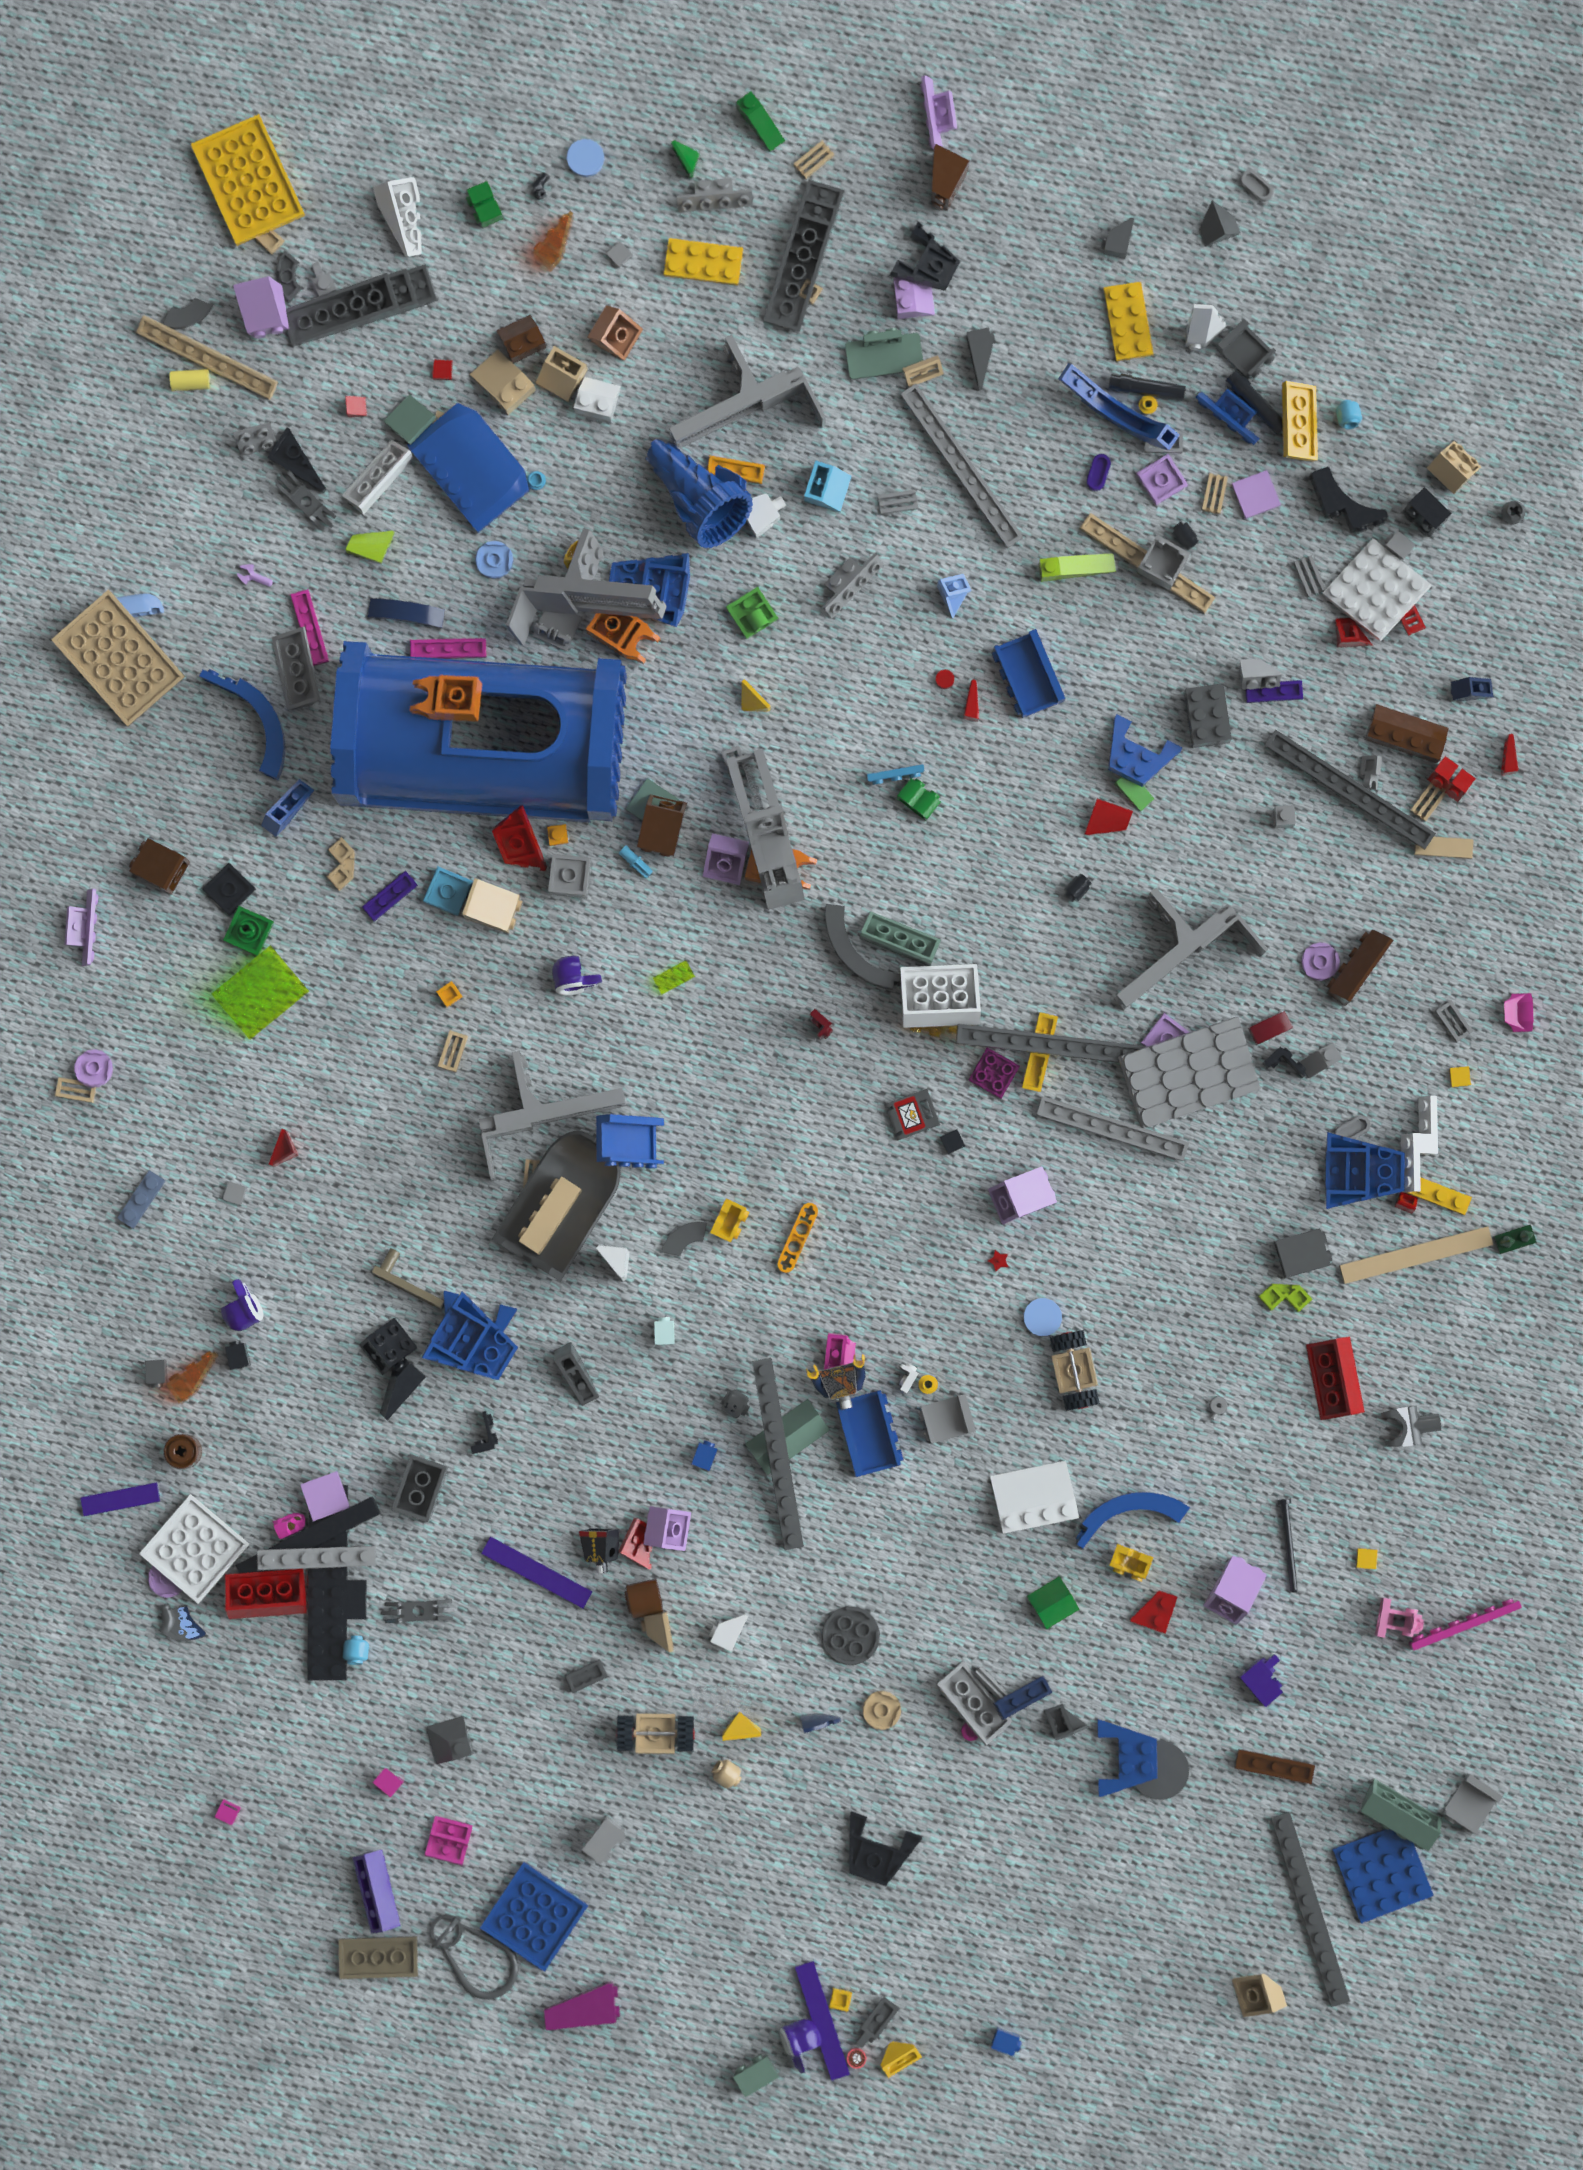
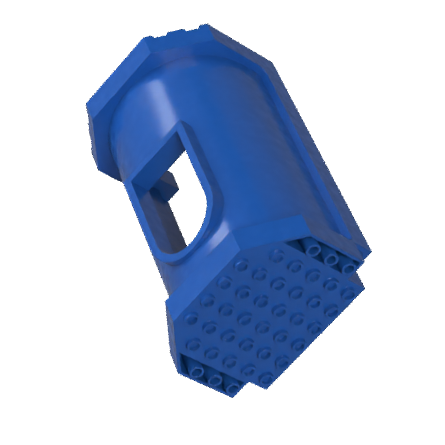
M343 642V652H341L339 659L342 667H338L336 671L330 746L332 760L335 761V763L331 764V777H333L331 791L340 806L507 817L520 805H523L528 819L590 823L591 820L613 822V816L616 817L617 815L615 801H619L617 782H620L621 771L618 763L622 761L620 744H623L622 726H624L625 721L623 707L626 706L623 684L626 685L627 673L621 660L598 658L597 669L380 655L372 653L367 642ZM439 675L478 677L482 683L481 695L543 700L553 706L560 716L561 727L559 735L550 747L537 753L450 748L452 720L429 719L422 715L411 713L410 706L424 702L429 695L426 691L414 688V685H412L413 680Z

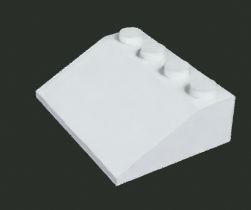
M977 964L900 967L903 1028L957 1026V1024L980 1025L981 1007Z
M1066 1461L990 1476L1003 1534L1079 1518Z

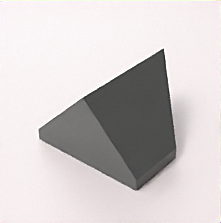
M1212 200L1199 228L1205 246L1241 234L1235 217Z
M1063 1704L1045 1710L1056 1741L1090 1727L1066 1710Z

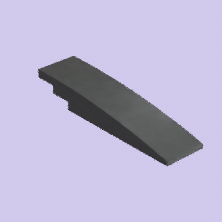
M808 179L764 317L765 322L800 332L845 190ZM808 279L811 283L803 291V294L807 295L806 299L799 296L800 289Z
M423 264L409 270L405 268L391 274L384 273L287 308L286 314L289 326L287 331L292 346L315 341L438 301L427 265Z

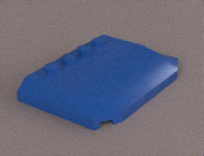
M455 404L425 429L411 445H407L478 533L530 491L524 468L479 413L462 404Z

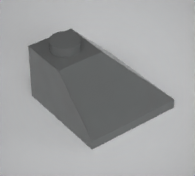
M464 1716L426 1726L436 1764L474 1754Z

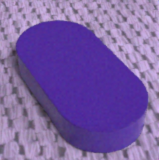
M1098 454L1092 460L1086 480L1087 487L1092 491H1100L1105 485L1111 466V460L1105 454Z

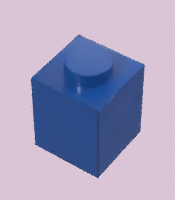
M704 1440V1443L699 1442L692 1465L710 1471L718 1450L714 1448L715 1444Z
M997 2027L991 2043V2049L1014 2057L1015 2052H1019L1022 2041H1019V2035Z

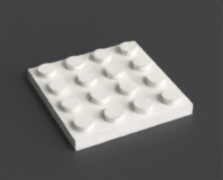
M1373 538L1323 592V596L1381 642L1401 618L1426 593L1431 584Z
M190 1494L139 1554L196 1603L200 1604L250 1544Z

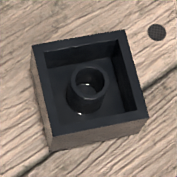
M1425 487L1403 510L1405 518L1411 523L1414 521L1419 526V532L1429 537L1452 514Z

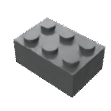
M1224 683L1186 688L1184 698L1192 748L1230 743L1232 737Z
M410 1454L391 1510L430 1522L449 1467Z

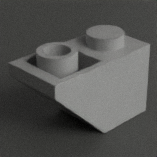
M1259 658L1240 660L1239 675L1242 689L1280 687V671Z

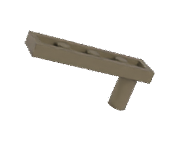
M390 1248L381 1266L375 1265L372 1275L441 1310L444 1300L390 1273L400 1255L398 1251Z

